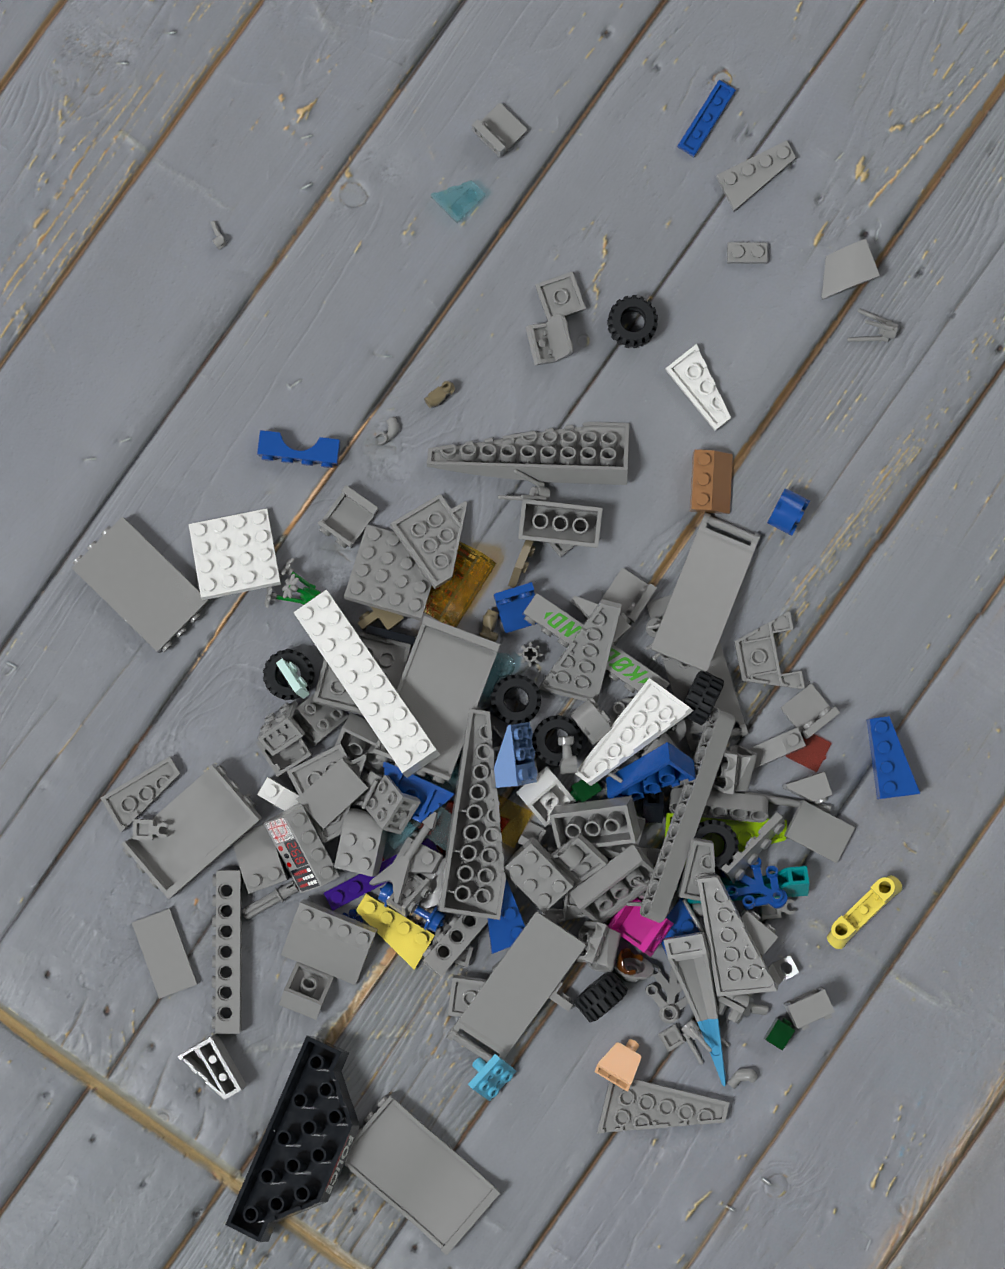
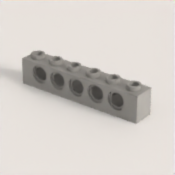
M505 874L513 893L518 886ZM462 914L460 917L456 915L449 923L451 928L447 932L442 931L435 939L438 943L434 948L429 946L422 954L425 957L422 962L438 976L442 977L488 922L487 918L472 916L475 919V924L472 927H468L464 923V918L468 915ZM453 931L461 933L462 939L460 942H454L451 939ZM445 946L448 948L449 954L446 958L438 955L439 947Z

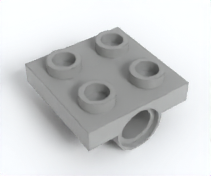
M580 833L554 851L550 857L577 884L607 865L608 859Z

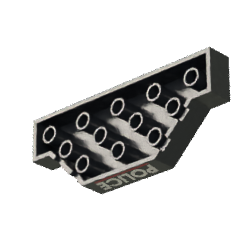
M306 1035L225 1225L258 1242H269L277 1222L328 1202L360 1128L342 1074V1069L349 1052L315 1036Z

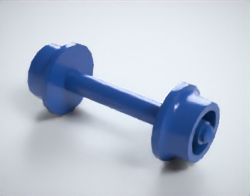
M389 881L384 887L380 888L378 900L383 902L386 908L389 906L386 901L393 894V884ZM419 906L414 911L415 914L427 920L424 930L429 929L437 932L441 926H444L443 921L446 914L438 911V906L435 907L432 913Z

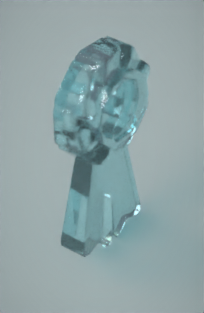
M497 654L482 693L487 698L490 697L499 678L506 677L514 671L515 660L509 654Z

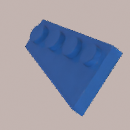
M507 878L500 920L487 918L491 954L511 947L525 927Z

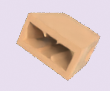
M629 1039L625 1046L617 1042L599 1061L595 1073L628 1092L642 1058L641 1055L636 1053L639 1044L632 1039Z

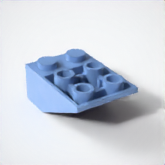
M530 722L508 725L494 766L496 788L537 782V769L534 763L535 750L532 745L533 731L530 727Z

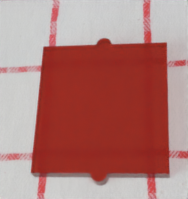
M813 734L807 739L803 738L806 745L804 749L785 757L817 773L822 761L826 759L825 755L831 742Z

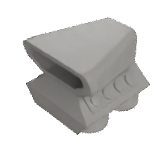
M740 745L732 746L729 750L725 749L712 787L728 794H734L735 791H748L757 753Z
M584 922L578 932V939L584 942L586 947L575 962L588 963V966L594 971L612 972L621 934L600 922Z

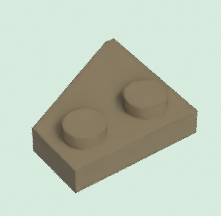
M525 540L508 586L516 587L521 573H526L529 565L527 558H532L536 548L533 546L534 541Z

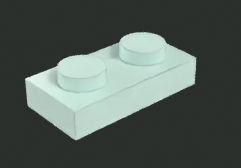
M284 659L279 660L276 664L293 691L303 699L310 694L306 689L308 685L301 676L297 675L298 669L292 662H286Z

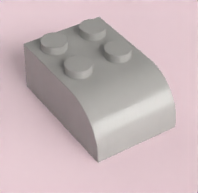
M351 808L348 811L342 828L334 868L371 877L379 874L388 831L382 830L368 811Z

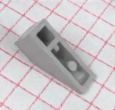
M798 728L749 749L757 753L754 769L804 749L806 745Z

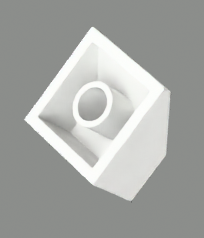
M547 766L538 773L537 782L525 784L516 792L545 827L551 823L549 815L555 806L573 804L575 802V799Z

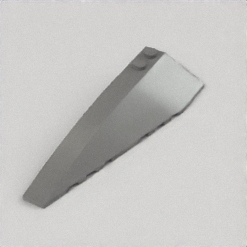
M586 422L583 423V427L574 428L573 425L565 426V429L559 430L549 428L540 433L531 431L502 436V439L498 440L488 438L484 439V442L479 443L470 441L465 442L461 446L452 444L428 448L427 467L473 475L527 481L514 473L516 469L539 482L627 485L629 423Z
M469 709L437 910L500 920L506 876L498 792L494 773L490 712Z

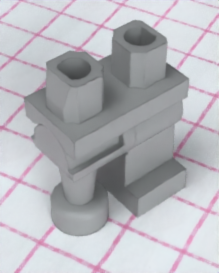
M715 992L718 1014L723 1016L728 1006L732 1010L727 1019L739 1024L744 1015L749 1016L751 1013L750 1010L754 1006L753 993L717 997Z

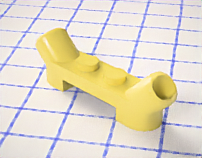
M890 875L877 880L871 886V889L844 916L841 915L833 923L831 931L827 935L830 945L836 949L844 948L848 941L894 896L902 891V884L899 879Z

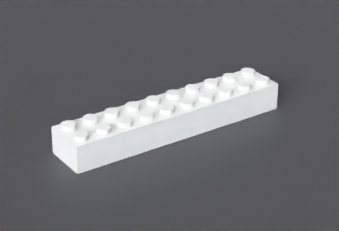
M327 590L293 612L406 778L440 755Z

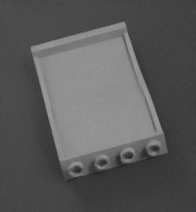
M424 616L409 655L397 692L440 753L437 758L416 771L415 774L423 777L426 774L433 776L432 780L444 784L445 781L449 782L463 747L469 709H477L500 649V644ZM378 738L373 749L376 759L386 763L387 760L394 761Z
M391 1094L388 1098L384 1095L377 1103L379 1108L375 1113L370 1111L363 1121L366 1123L361 1129L359 1128L344 1165L423 1232L445 1255H448L498 1197L500 1190L413 1116Z

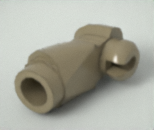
M444 381L441 387L438 386L424 398L428 407L438 406L446 396L452 395L455 391L454 384L450 381Z
M488 609L485 615H483L482 631L479 633L480 637L493 642L497 641L498 634L493 631L499 613Z

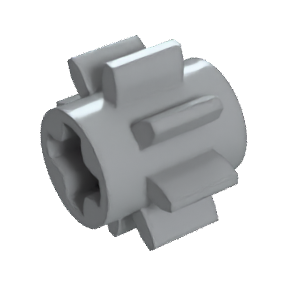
M531 642L527 648L521 645V648L524 650L523 653H518V656H523L521 664L525 661L528 662L529 667H531L532 662L539 664L537 657L543 656V654L537 652L540 646L538 645L534 648ZM529 649L532 650V653H536L532 660H528V657L524 656V653H528Z

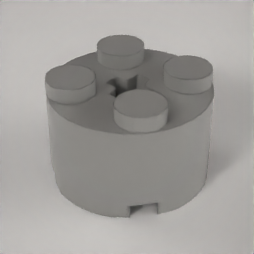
M592 697L570 714L572 720L594 746L612 729L611 726L613 724L603 710L601 711Z

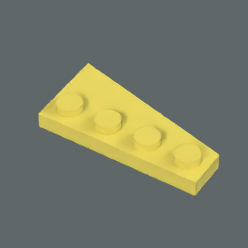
M365 894L356 912L370 926L377 928V933L415 970L422 958V954L428 948L435 934L424 930L420 925L390 907H384L383 903Z

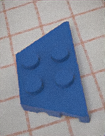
M389 762L383 763L384 775L389 776L402 793L417 797L421 801L411 819L422 823L455 795V793L417 775L412 774L406 778L399 767Z
M680 898L666 916L674 924L665 938L699 932L683 903L685 898ZM663 939L662 942H661V945H662V947H663V949H664V952H665V954H666V956H667L666 949H665V945H664V939Z

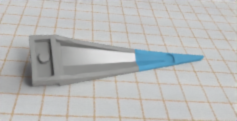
M704 932L665 938L664 945L668 960L689 1002L704 1040L712 1049L710 1052L721 1083L725 1087L726 1075L712 964Z

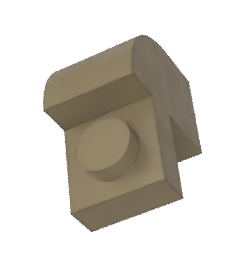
M371 607L373 612L367 611L361 615L358 625L362 630H365L368 625L380 619L386 629L391 630L405 619L402 615Z

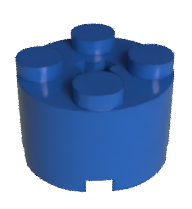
M785 488L767 523L792 536L797 527L794 523L798 524L804 515V512L801 510H806L810 500Z

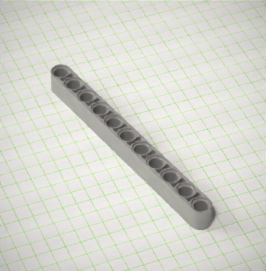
M714 708L707 719L693 758L696 779L692 781L686 779L641 904V916L658 923L663 922L667 916L688 856L691 840L695 837L735 723L733 715L718 708Z

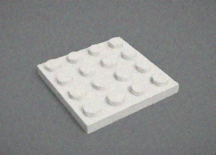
M267 509L189 524L202 600L281 585Z

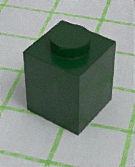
M581 779L571 786L573 790L570 793L576 802L579 800L585 802L600 792L602 788L598 782L590 786Z
M783 1017L781 1020L776 1018L764 1039L783 1051L795 1032V1029L791 1027L793 1023Z

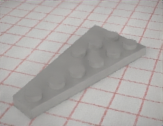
M604 599L600 601L539 686L540 690L582 701H587L592 697L596 703L598 702L622 604Z

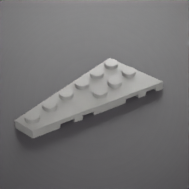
M719 875L698 877L697 882L717 997L777 991L778 987Z
M633 1079L627 1092L609 1081L597 1134L725 1123L730 1102Z

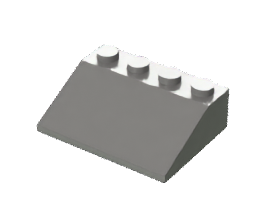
M303 899L293 919L281 955L356 985L378 929Z

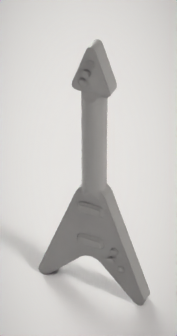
M437 812L432 813L422 822L424 824L405 855L398 858L369 882L370 885L374 886L391 881L393 884L394 902L397 904L401 902L411 859L430 829H435L438 818Z

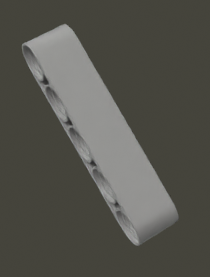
M674 788L670 792L669 809L672 813L675 812L683 788ZM710 791L702 817L764 822L768 818V799L761 795L728 794L720 791Z

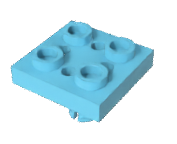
M496 1054L487 1063L480 1057L472 1064V1067L478 1073L468 1085L490 1101L512 1079L516 1070Z

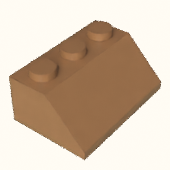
M694 449L690 512L730 514L733 454L714 450Z

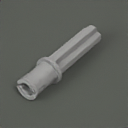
M292 880L279 889L275 888L274 892L243 908V916L246 919H250L280 901L283 903L284 899L299 892L295 882Z

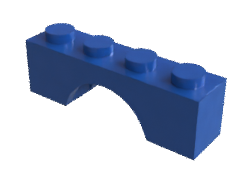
M260 430L257 454L265 461H273L276 458L282 459L281 462L293 464V461H301V464L306 466H313V463H319L321 467L333 468V465L338 466L341 442L340 439L320 437L313 447L297 451L289 448L284 443L280 432Z

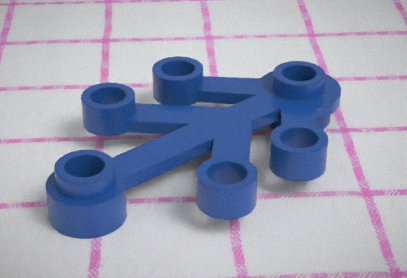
M759 857L756 861L758 862L757 865H750V868L753 870L754 879L744 875L739 880L748 887L737 888L736 886H729L726 889L728 894L730 891H735V894H729L731 900L745 896L742 901L746 909L766 904L779 909L788 900L787 893L779 888L777 867H767L766 876L770 879L771 889L764 886L761 873L762 863ZM721 869V870H720V875H721V877L727 878V877L725 876L724 872H723L722 869ZM761 893L764 896L754 899L751 895Z

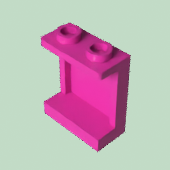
M635 898V899H634L633 901H631V902H642V901L639 900L638 898ZM626 905L617 914L612 916L608 927L620 933L621 937L651 957L674 923L667 918L661 923L641 916V906Z

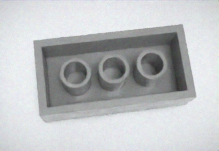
M632 796L558 805L553 808L549 815L558 849L579 833L595 848L636 843L641 834Z

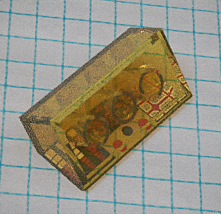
M459 541L452 579L436 589L433 586L431 587L424 613L436 621L457 628L497 563L482 552Z

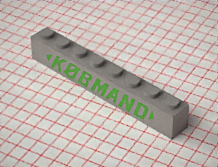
M538 593L535 594L522 613L525 615L524 620L533 626L537 623L542 627L541 631L549 637L553 634L559 638L557 642L566 648L583 626L582 623ZM612 644L606 666V671L609 672L607 674L608 677L616 682L621 680L625 683L624 687L632 693L635 690L639 692L649 678L665 690L670 684L668 681Z

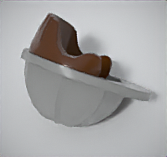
M629 948L622 949L614 962L617 976L625 982L635 983L640 979H647L652 976L654 971L653 965L648 960L644 959L641 954H634Z

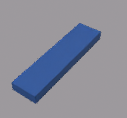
M719 80L677 147L695 157L736 90Z

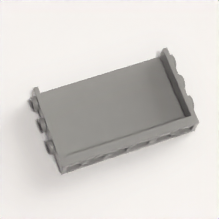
M121 517L112 527L108 526L101 533L102 537L98 542L95 540L88 546L87 549L89 551L84 556L80 555L74 560L72 569L158 653L161 651L166 652L172 646L171 641L176 636L178 638L181 637L187 630L185 627L190 622L193 624L201 616L199 613L210 601L208 599L202 600L200 591L124 517Z
M212 764L203 775L152 818L155 819L154 825L162 822L168 823L167 827L162 826L160 829L161 833L168 834V837L159 838L154 834V840H134L131 837L122 843L125 854L135 859L137 868L142 873L146 872L150 877V883L156 889L159 888L168 899L176 895L263 819L252 807L253 802L251 799L239 792V785L234 780L230 781L227 778V772L221 765Z

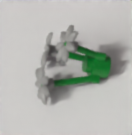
M294 558L287 561L286 565L279 572L280 578L285 573L289 576L291 575L290 579H286V585L282 587V591H284L283 596L272 592V586L267 587L265 606L268 608L269 601H275L276 599L305 605L321 594V591L315 589V585L310 584L293 571L294 569L290 567L294 561ZM299 580L307 587H304L303 589L298 588V585H296V583ZM292 592L301 593L300 598L302 599L292 598Z

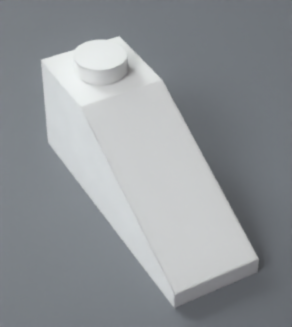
M267 777L257 794L284 811L299 803L296 799L299 797L297 793ZM306 811L311 823H313L308 812Z

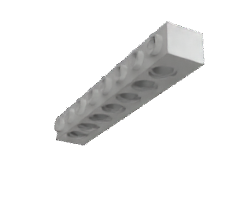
M216 870V874H213L212 879L213 887H216V895L212 897V905L216 907V915L212 916V926L216 927V935L212 936V947H216V955L212 956V968H216V976H212V988H216V994L212 996V1008H215V1017H212V1029H215V1034H240L242 1032L241 870ZM224 885L232 887V894L230 896H225L222 893ZM224 905H229L232 908V914L229 917L224 916L222 913ZM228 925L232 928L230 937L222 934L223 926ZM224 946H229L232 949L230 957H225L222 954ZM224 966L231 968L232 975L230 977L222 975V968ZM223 987H229L232 990L231 997L226 998L222 995ZM223 1007L231 1009V1017H223L221 1013Z

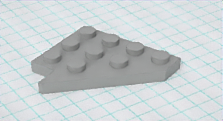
M441 494L390 524L394 533L434 589L452 579L467 502L464 501L451 509Z
M339 744L288 770L287 773L300 796L341 758L360 778L367 755L364 754L350 761L342 744ZM351 804L324 829L309 814L323 843L342 833L343 824Z

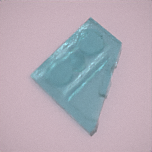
M471 180L459 186L449 187L447 190L438 193L434 192L430 197L458 223L485 197V193Z

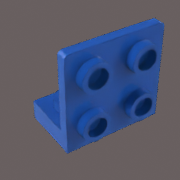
M532 582L493 595L505 633L532 626L524 620L525 615L522 614L535 596Z

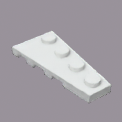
M697 344L665 368L714 431L731 419Z

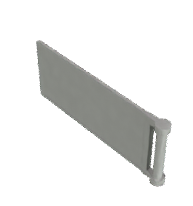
M706 512L651 646V650L704 672H707L761 536L758 533L752 534L710 516L711 514ZM706 525H712L751 541L750 546L707 529Z
M672 595L647 602L646 606L650 620L653 618L663 619ZM719 640L717 645L719 656L711 661L707 670L708 673L724 680L723 689L714 708L733 715L735 722L738 721L739 727L732 729L730 738L739 735L743 737L748 735V731ZM672 658L667 661L663 660L672 693L676 698L684 702L696 675L701 670L692 666L683 669L679 666V661ZM684 718L687 725L685 736L689 750L692 752L696 750L700 739L693 740L692 735L703 732L706 722L701 726Z
M535 912L461 1017L449 1030L446 1038L451 1041L455 1040L488 1062L493 1056L457 1033L461 1028L499 1053V1057L504 1060L586 947V944L539 912Z

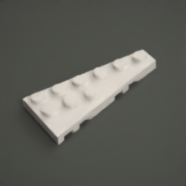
M649 678L613 723L612 729L601 738L579 766L578 773L575 774L592 786L693 712V710Z

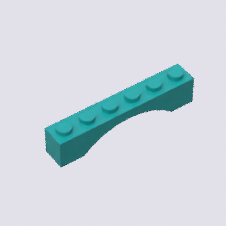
M807 866L787 867L778 871L779 888L787 893V897L808 896L810 883ZM766 875L762 876L764 886L771 889L770 879ZM720 877L726 889L729 886H736L737 888L748 887L738 880L733 884L727 878ZM730 891L729 894H735V891ZM761 893L752 894L751 896H753L755 899L763 897L764 895H762ZM745 896L737 897L732 901L743 900ZM687 899L689 904L701 903L698 900Z

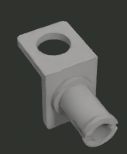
M791 955L767 967L777 986L782 981L799 973V969ZM788 962L792 966V971L790 973L782 972V963Z

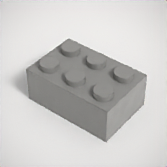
M532 837L504 862L505 874L544 913L573 887L574 880L550 858L551 855Z

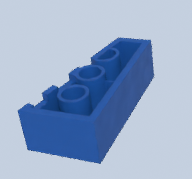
M890 716L867 719L877 799L920 794Z
M666 742L614 773L623 780L622 783H619L610 776L607 777V796L610 799L632 796L633 801L644 798L646 793L656 794L661 792L663 787L669 785L672 787L678 786L680 781L685 779L692 781L696 779L694 760L669 742Z

